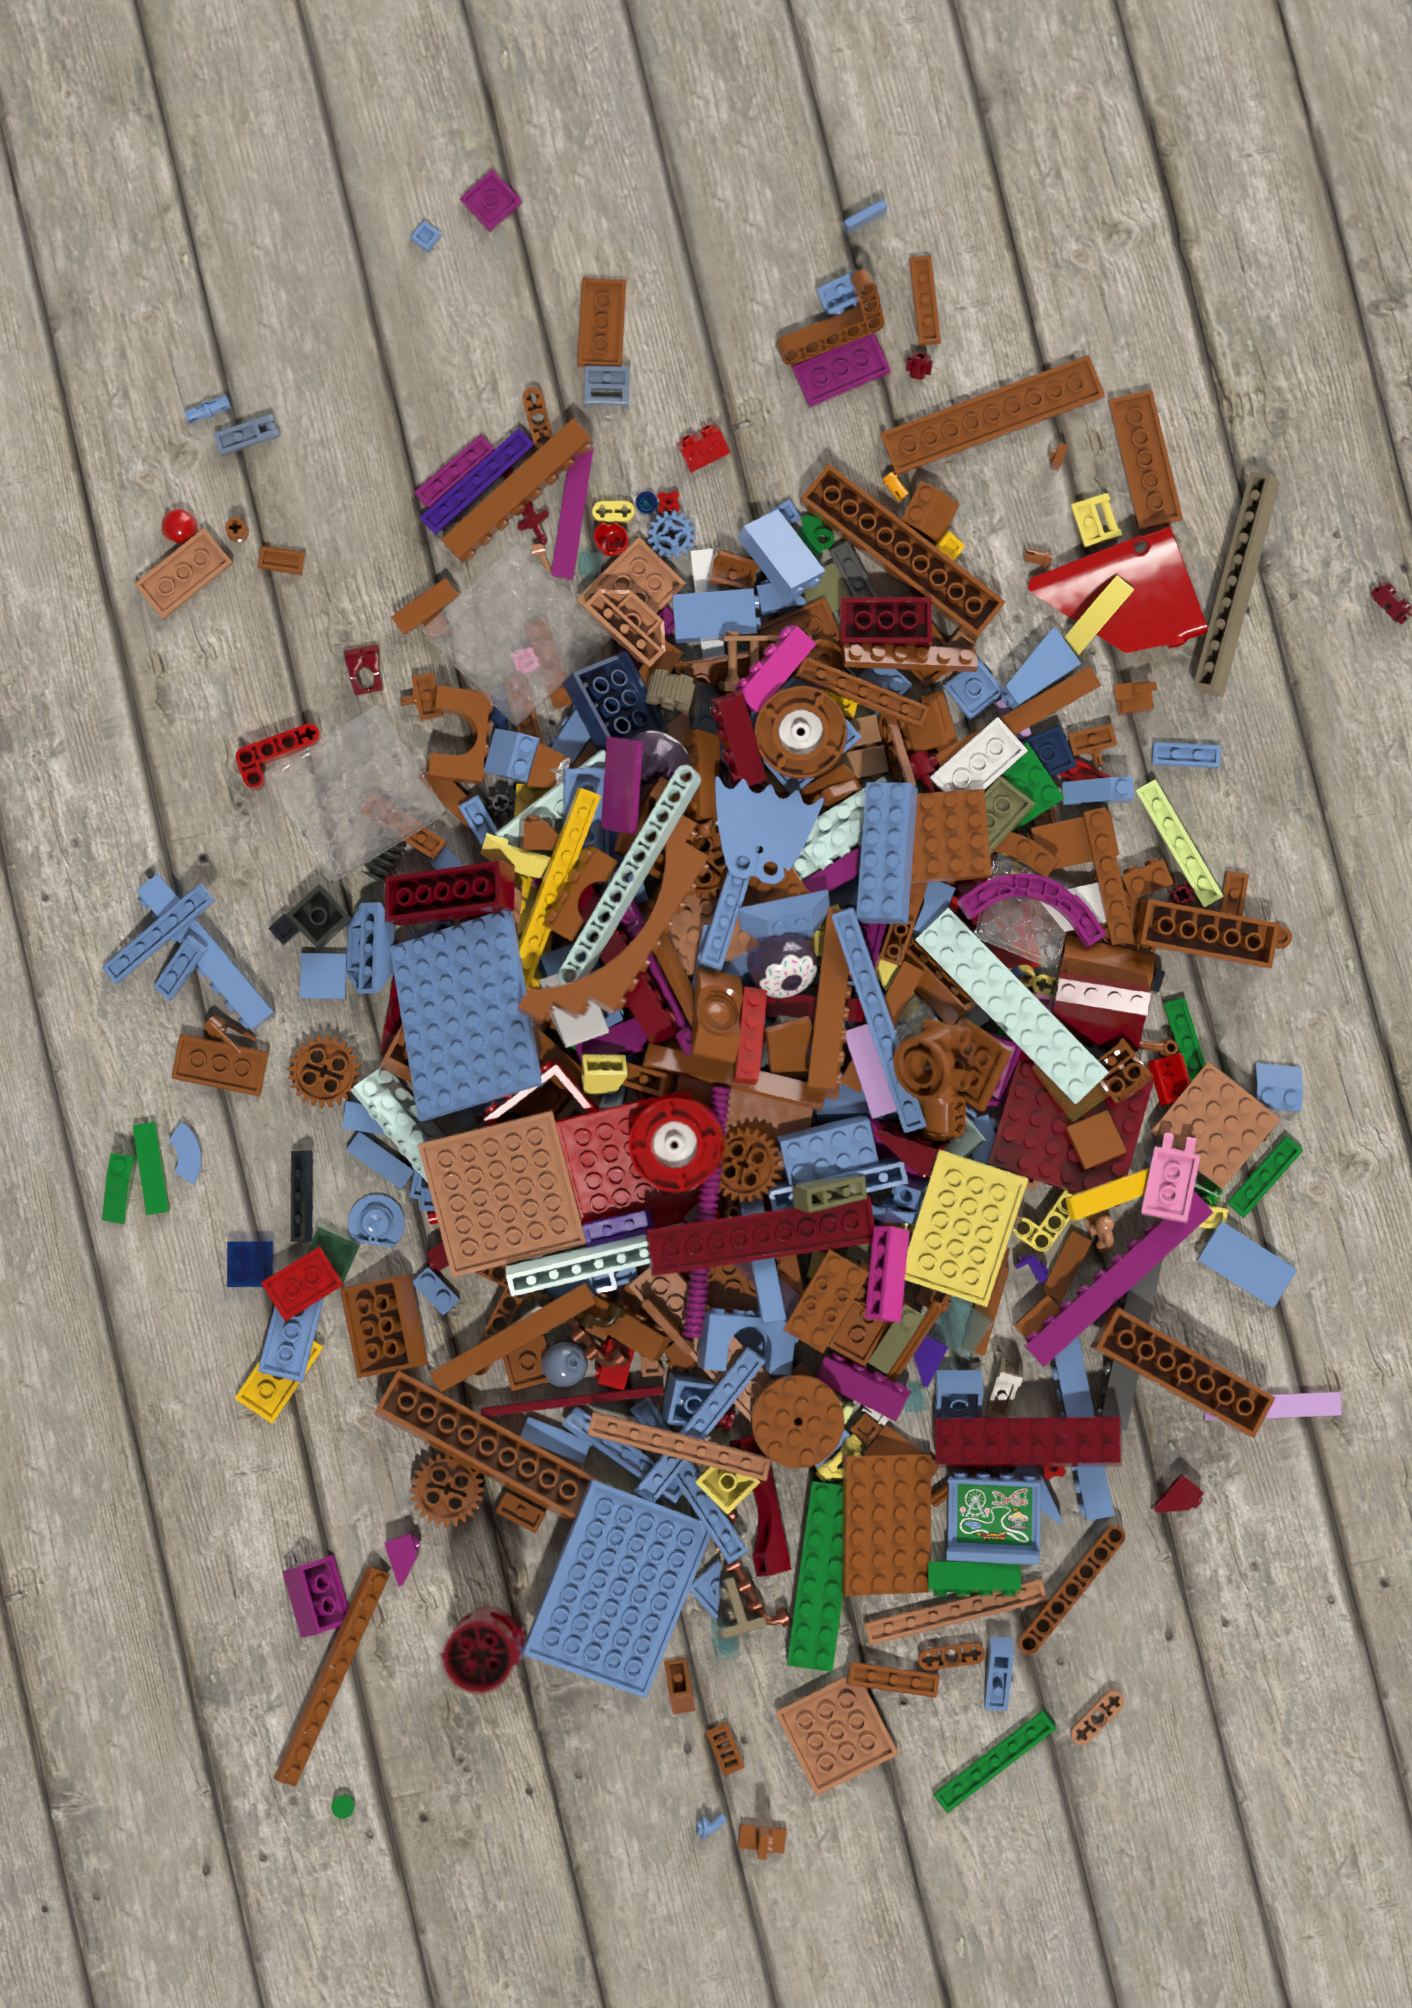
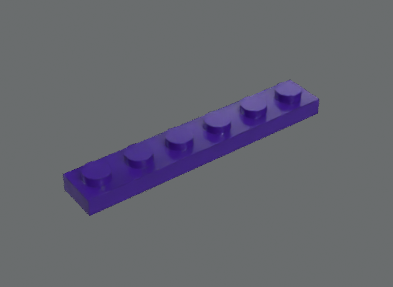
M518 428L420 517V520L436 536L534 447V443Z

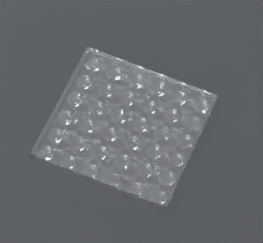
M519 542L421 630V633L516 727L555 692L564 680L573 672H576L612 639L576 601V598Z
M380 703L326 735L317 744L303 749L264 773L330 884H333L447 814Z

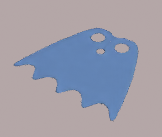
M717 776L715 779L718 828L728 870L733 876L746 879L750 876H755L764 883L776 884L785 877L783 868L789 872L803 849L819 815L824 798H820L812 805H806L803 803L799 791L795 790L788 798L780 799L775 794L772 785H768L763 792L756 794L749 789L745 779H742L734 789H728ZM757 846H762L763 852L757 853L755 851V848ZM739 856H745L749 859L750 865L746 870H740L736 867L735 861ZM772 861L777 865L778 871L775 875L769 876L764 872L763 867L766 862Z

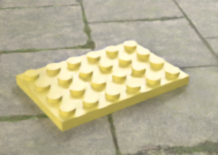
M939 1150L908 1248L905 1280L987 1307L1028 1178Z

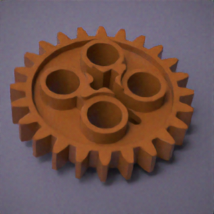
M712 826L713 836L705 837L704 844L710 842V849L703 852L701 848L700 851L709 856L708 862L721 872V876H717L712 869L708 868L706 874H711V880L704 884V877L699 875L695 882L698 886L692 894L693 896L696 893V898L701 899L703 894L707 900H710L711 894L719 898V891L722 889L728 870L726 863L721 867L718 865L719 859L724 857L720 834L715 826Z
M317 1035V1042L308 1038V1046L300 1043L303 1050L301 1052L294 1050L298 1056L297 1059H289L295 1063L294 1066L288 1067V1070L294 1072L293 1075L288 1077L290 1080H295L291 1088H299L295 1095L300 1096L304 1094L302 1101L307 1102L311 1099V1106L313 1107L317 1102H319V1106L322 1109L325 1102L329 1108H333V1101H336L338 1105H342L341 1098L349 1100L347 1093H352V1086L359 1083L355 1080V1077L362 1076L361 1073L356 1072V1069L362 1065L354 1062L359 1056H351L354 1048L345 1049L346 1041L339 1045V1037H335L333 1042H331L330 1035H326L325 1041H322L320 1035ZM316 1051H322L324 1059L320 1063H314L312 1059ZM337 1059L345 1061V1067L341 1071L334 1069V1062ZM309 1063L322 1069L328 1066L327 1070L344 1076V1079L340 1080L329 1075H325L322 1078V1073L307 1068L306 1064ZM313 1072L316 1075V1081L308 1085L305 1082V1076ZM330 1080L337 1082V1089L334 1092L326 1090V1084Z
M738 1128L737 1135L730 1131V1139L724 1137L726 1143L722 1159L723 1164L720 1166L722 1172L720 1171L719 1174L722 1176L719 1179L721 1185L718 1186V1190L725 1189L723 1196L728 1197L731 1195V1200L733 1201L739 1198L740 1202L745 1203L748 1197V1200L753 1203L755 1202V1196L762 1200V1192L770 1195L771 1192L768 1187H777L774 1179H781V1176L776 1174L778 1170H783V1167L777 1164V1162L783 1160L782 1157L776 1156L780 1149L772 1148L776 1142L774 1140L767 1142L769 1135L763 1134L761 1136V1131L757 1129L753 1133L751 1128H747L744 1133L743 1129ZM742 1145L744 1148L743 1154L737 1157L735 1153L736 1148ZM763 1152L764 1161L758 1164L756 1157L759 1153ZM743 1163L750 1164L749 1168L743 1167ZM731 1167L736 1169V1174L733 1178L728 1177V1170ZM755 1174L757 1181L753 1186H750L748 1182L749 1177Z
M437 1454L435 1462L429 1457L428 1466L421 1463L422 1472L417 1470L414 1472L418 1479H411V1483L416 1487L409 1490L410 1493L416 1494L410 1501L418 1502L414 1510H422L420 1518L427 1515L428 1524L432 1520H436V1527L441 1522H444L445 1529L448 1528L449 1522H452L454 1527H457L458 1520L465 1524L466 1515L473 1518L474 1514L471 1510L478 1511L480 1508L475 1502L483 1501V1498L478 1496V1494L484 1493V1489L478 1487V1485L483 1483V1479H476L480 1472H472V1468L454 1458L450 1459L447 1454L445 1459H441V1456ZM440 1471L445 1475V1479L437 1482L433 1479V1473ZM459 1477L464 1478L467 1481V1486L463 1488L457 1487L455 1479ZM432 1484L433 1486L441 1489H445L446 1486H449L450 1491L452 1492H449L447 1496L444 1495L443 1490L436 1488H428L427 1485ZM453 1492L465 1493L467 1496H466V1497H462V1496H460V1495H458V1494H455V1493H453ZM434 1493L439 1497V1501L431 1504L426 1499L427 1495ZM453 1499L458 1500L461 1503V1508L458 1510L451 1509L449 1501Z

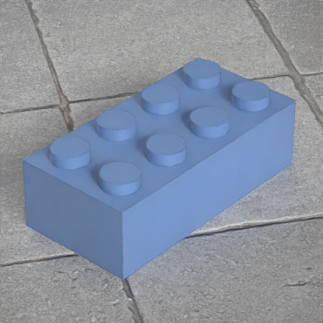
M865 1114L776 1136L780 1154L783 1158L782 1163L786 1180L790 1186L879 1164L870 1121Z

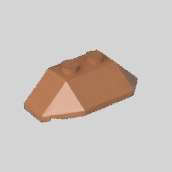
M599 589L584 605V608L601 628L629 654L650 668L665 653L664 620L631 590Z

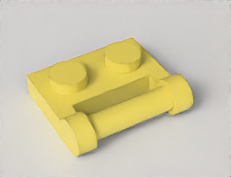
M1109 493L1083 500L1070 506L1084 548L1123 536L1121 529L1117 527L1109 503L1111 500ZM1101 504L1110 532L1104 533L1095 505Z

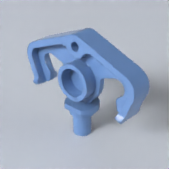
M894 1196L888 1197L883 1204L877 1207L872 1205L873 1217L883 1222L916 1224L920 1210L918 1212L911 1210V1212H901V1206L893 1204Z

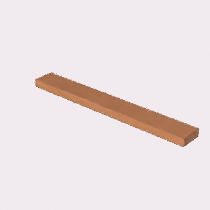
M593 1411L587 1435L763 1481L767 1479L771 1459L767 1456Z
M1042 1578L1021 1582V1592L1016 1593L1015 1597H1003L1002 1593H993L992 1597H981L977 1593L866 1621L864 1626L869 1645L1041 1603L1047 1601Z

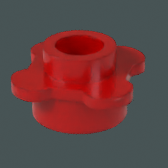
M674 490L671 493L662 491L658 493L657 498L660 500L658 510L660 513L664 514V511L670 513L673 510L677 513L680 510V505L678 504L679 493Z
M1043 1467L1045 1471L1043 1476L1047 1480L1052 1479L1054 1476L1063 1477L1066 1473L1063 1467H1055V1469Z

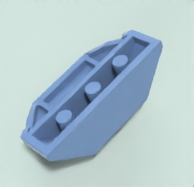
M828 890L738 908L740 928L767 948L811 939L827 916V911L830 908Z
M360 903L359 910L348 926L347 974L355 986L357 994H377L393 974L390 947L394 946L395 927L392 923L385 922V909L382 903Z

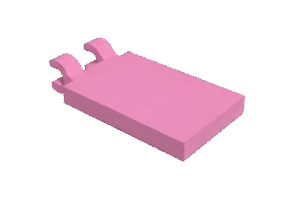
M1164 1134L1162 1148H1154L1141 1212L1142 1215L1187 1223L1200 1162V1155L1194 1154L1197 1138L1187 1137L1185 1150L1172 1148L1174 1134Z

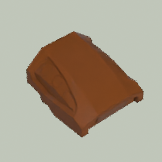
M1124 1038L1097 1059L1109 1072L1099 1083L1117 1104L1129 1098L1153 1077V1074L1147 1069Z

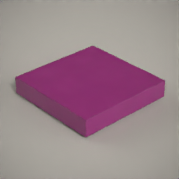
M493 169L459 198L461 203L489 233L523 204L522 200Z

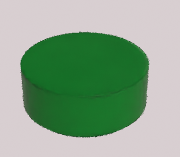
M346 1794L337 1796L331 1805L332 1812L340 1819L350 1817L355 1810L353 1798Z

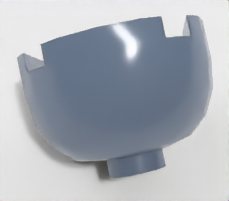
M570 1341L552 1344L545 1350L541 1359L543 1374L546 1375L552 1385L558 1387H569L580 1382L586 1375L588 1368V1359L584 1355L583 1349L578 1344Z

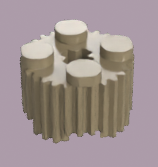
M655 669V673L650 678L645 702L653 705H658L659 703L661 704L660 708L666 711H673L676 708L679 711L689 712L695 689L693 684L694 678Z

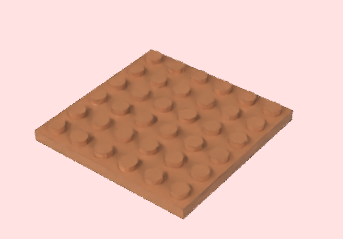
M553 1110L418 1143L452 1278L586 1244Z

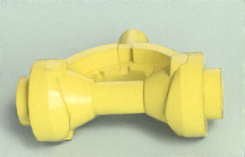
M852 1434L845 1440L840 1451L831 1460L825 1461L818 1468L815 1466L818 1470L815 1474L823 1482L828 1480L832 1483L834 1480H843V1468L837 1469L838 1465L843 1461V1456L861 1455L863 1450L861 1445L863 1442L855 1434Z

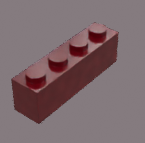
M734 691L712 699L710 711L713 719L718 724L717 736L724 745L723 757L726 763H729L731 770L729 777L732 784L737 786L742 779H745L748 787L766 781V773L743 694Z

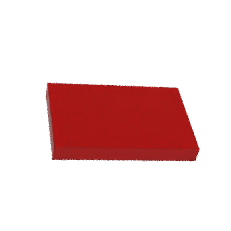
M320 1246L261 1282L285 1322L344 1286Z

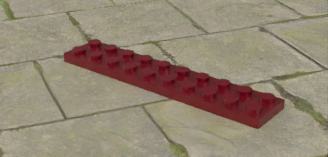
M868 1196L866 1199L810 1213L796 1208H788L645 1230L651 1276H660L872 1243L875 1224L871 1197Z

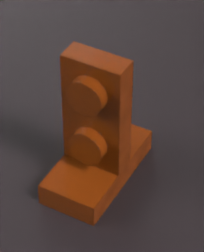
M741 1824L738 1848L757 1850V1859L767 1860V1853L784 1854L787 1829Z

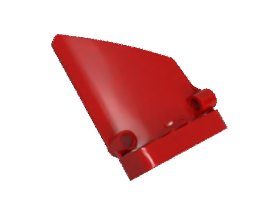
M1170 526L1145 536H1137L1032 577L1028 585V590L1032 594L1077 622L1118 575L1134 591L1096 635L1124 653L1163 646L1172 649L1187 643L1189 639L1208 632V625L1176 537ZM1139 543L1147 544V549L1143 553L1136 552V546Z

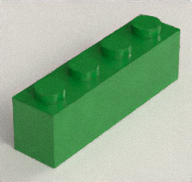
M928 1562V1592H933V1596L938 1597L947 1596V1593H956V1596L959 1597L970 1596V1593H979L981 1597H992L993 1593H1002L1003 1597H1015L1016 1593L1021 1592V1564Z

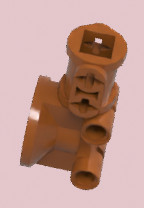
M927 1019L924 1022L920 1034L910 1037L898 1045L894 1053L893 1066L897 1080L903 1089L918 1099L926 1126L921 1128L922 1136L929 1140L947 1141L961 1137L965 1131V1099L960 1096V1091L968 1090L972 1081L969 1071L953 1068L954 1055L950 1049L954 1046L966 1048L971 1040V1031L966 1027Z

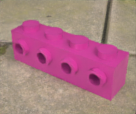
M790 625L783 628L778 635L780 638L777 642L770 644L764 651L765 656L761 661H756L749 669L750 674L746 678H742L735 685V691L743 694L746 706L751 712H760L768 699L776 693L816 645L798 626Z
M874 1226L866 1319L882 1322H901L910 1230L891 1226Z

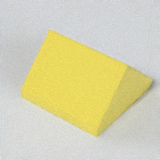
M707 1466L695 1481L727 1515L760 1483L758 1479Z

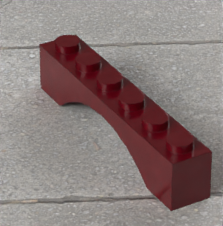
M754 1435L728 1441L729 1447L766 1456L758 1446ZM771 1465L766 1481L759 1480L760 1483L752 1490L758 1512V1534L752 1552L756 1577L772 1576L792 1570L785 1540L786 1536L781 1521V1512L776 1497V1488L773 1483Z

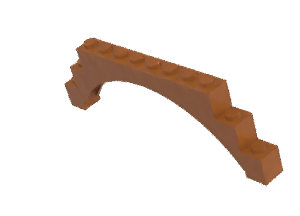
M663 777L660 778L649 796V802L654 807L670 782ZM680 793L673 796L672 802H677L680 799ZM668 813L661 816V823L668 819ZM682 815L665 843L664 877L661 891L647 923L633 942L607 965L586 977L552 988L535 990L529 987L518 1005V1012L542 1025L544 1020L549 1021L555 1012V1009L552 1008L553 1006L578 1020L580 1015H586L591 1006L588 1003L589 1001L612 1015L616 1010H622L627 1001L624 998L628 990L632 992L639 982L636 979L639 972L642 971L644 973L651 962L648 959L652 952L657 953L663 943L660 940L663 933L668 934L675 923L671 920L675 914H681L686 906V903L683 902L687 895L692 896L698 886L695 883L699 875L704 877L710 866L707 864L709 856L687 844V842L692 844L698 834L695 831L697 823Z

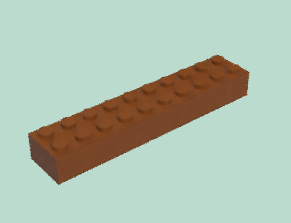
M829 463L800 498L801 506L819 518L846 541L848 540L851 545L918 597H932V608L974 641L978 640L1004 607L1006 601Z
M399 1370L375 1410V1416L571 1523L575 1519L590 1479L600 1481Z

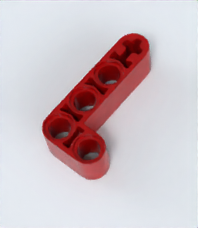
M310 723L238 749L235 758L245 785L254 791L263 789L266 784V777L262 769L263 765L317 746L322 739V734L317 726ZM308 731L316 733L313 735L312 740H309L307 737ZM298 734L302 737L303 744L300 743L297 737ZM287 738H294L295 744L291 748H285L284 741ZM269 745L273 746V753L269 756H264L263 749ZM246 753H251V762L247 764L242 763V756ZM253 774L260 775V781L255 785L250 784L249 778Z

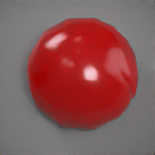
M174 509L167 512L161 522V531L169 541L183 545L197 534L198 523L189 512L182 509Z
M601 523L594 530L593 539L596 548L603 555L618 556L628 548L629 536L627 531L617 523L610 525Z

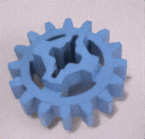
M674 510L672 516H669L667 511H664L663 518L657 515V523H650L653 530H648L647 532L649 536H652V538L648 539V543L654 544L652 547L654 552L659 550L660 558L666 554L668 560H671L672 555H675L676 559L679 560L680 553L687 556L688 552L686 549H693V544L690 541H696V536L691 535V533L695 532V527H689L692 523L691 519L685 521L684 513L678 517ZM673 522H677V523L681 524L682 526H681V527H678V526L674 525ZM664 524L663 531L657 534L658 529ZM668 532H673V534L675 535L674 540H671V538L668 536ZM687 537L685 543L679 547L681 539ZM665 544L671 547V549H666L661 545Z

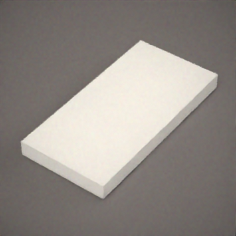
M997 717L936 771L930 779L942 792L986 789L1028 750Z

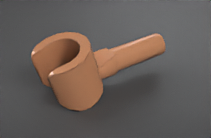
M542 544L532 545L533 557L541 556L546 573H551L552 570L547 561L544 546Z

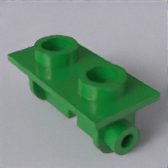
M1197 1175L1194 1192L1207 1205L1215 1207L1222 1197L1223 1189L1207 1179H1204L1202 1185L1198 1184L1201 1177Z

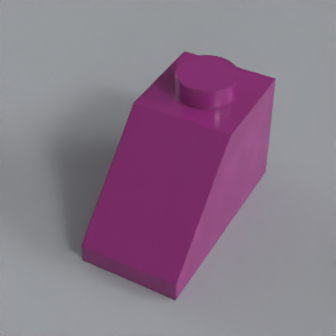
M412 1532L384 1542L398 1587L403 1586L419 1556L418 1550L421 1549L418 1537H414Z

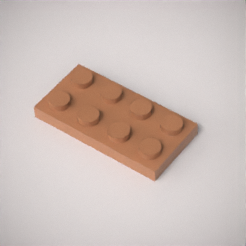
M203 528L134 585L164 620L233 565V562Z

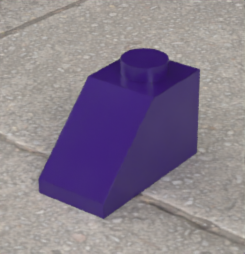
M928 1336L924 1338L913 1355L921 1383L927 1388L948 1349L946 1345Z

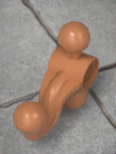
M1106 1210L1086 1216L1085 1221L1090 1236L1098 1234L1099 1239L1096 1244L1098 1251L1102 1254L1111 1253L1114 1249L1112 1233L1114 1222L1110 1218L1109 1212Z

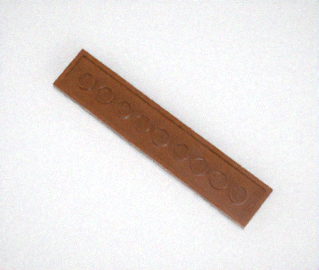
M1087 355L881 432L880 437L895 475H901L1105 398V394L1090 356Z

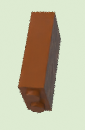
M1107 811L1116 856H1118L1119 850L1111 812ZM1083 817L1028 828V833L1025 834L1027 838L1035 841L1060 859V862L1054 869L1093 861Z

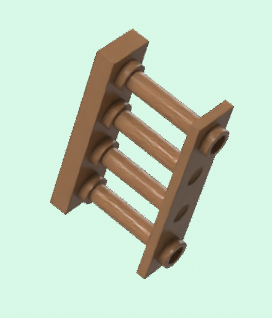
M726 631V636H719V641H728V677H726V681H719V690L735 691V685L739 682V677H737V641H750L751 667L756 661H759V641L772 640V643L775 644L780 637L778 635L739 636V631ZM801 663L794 670V676L797 674Z

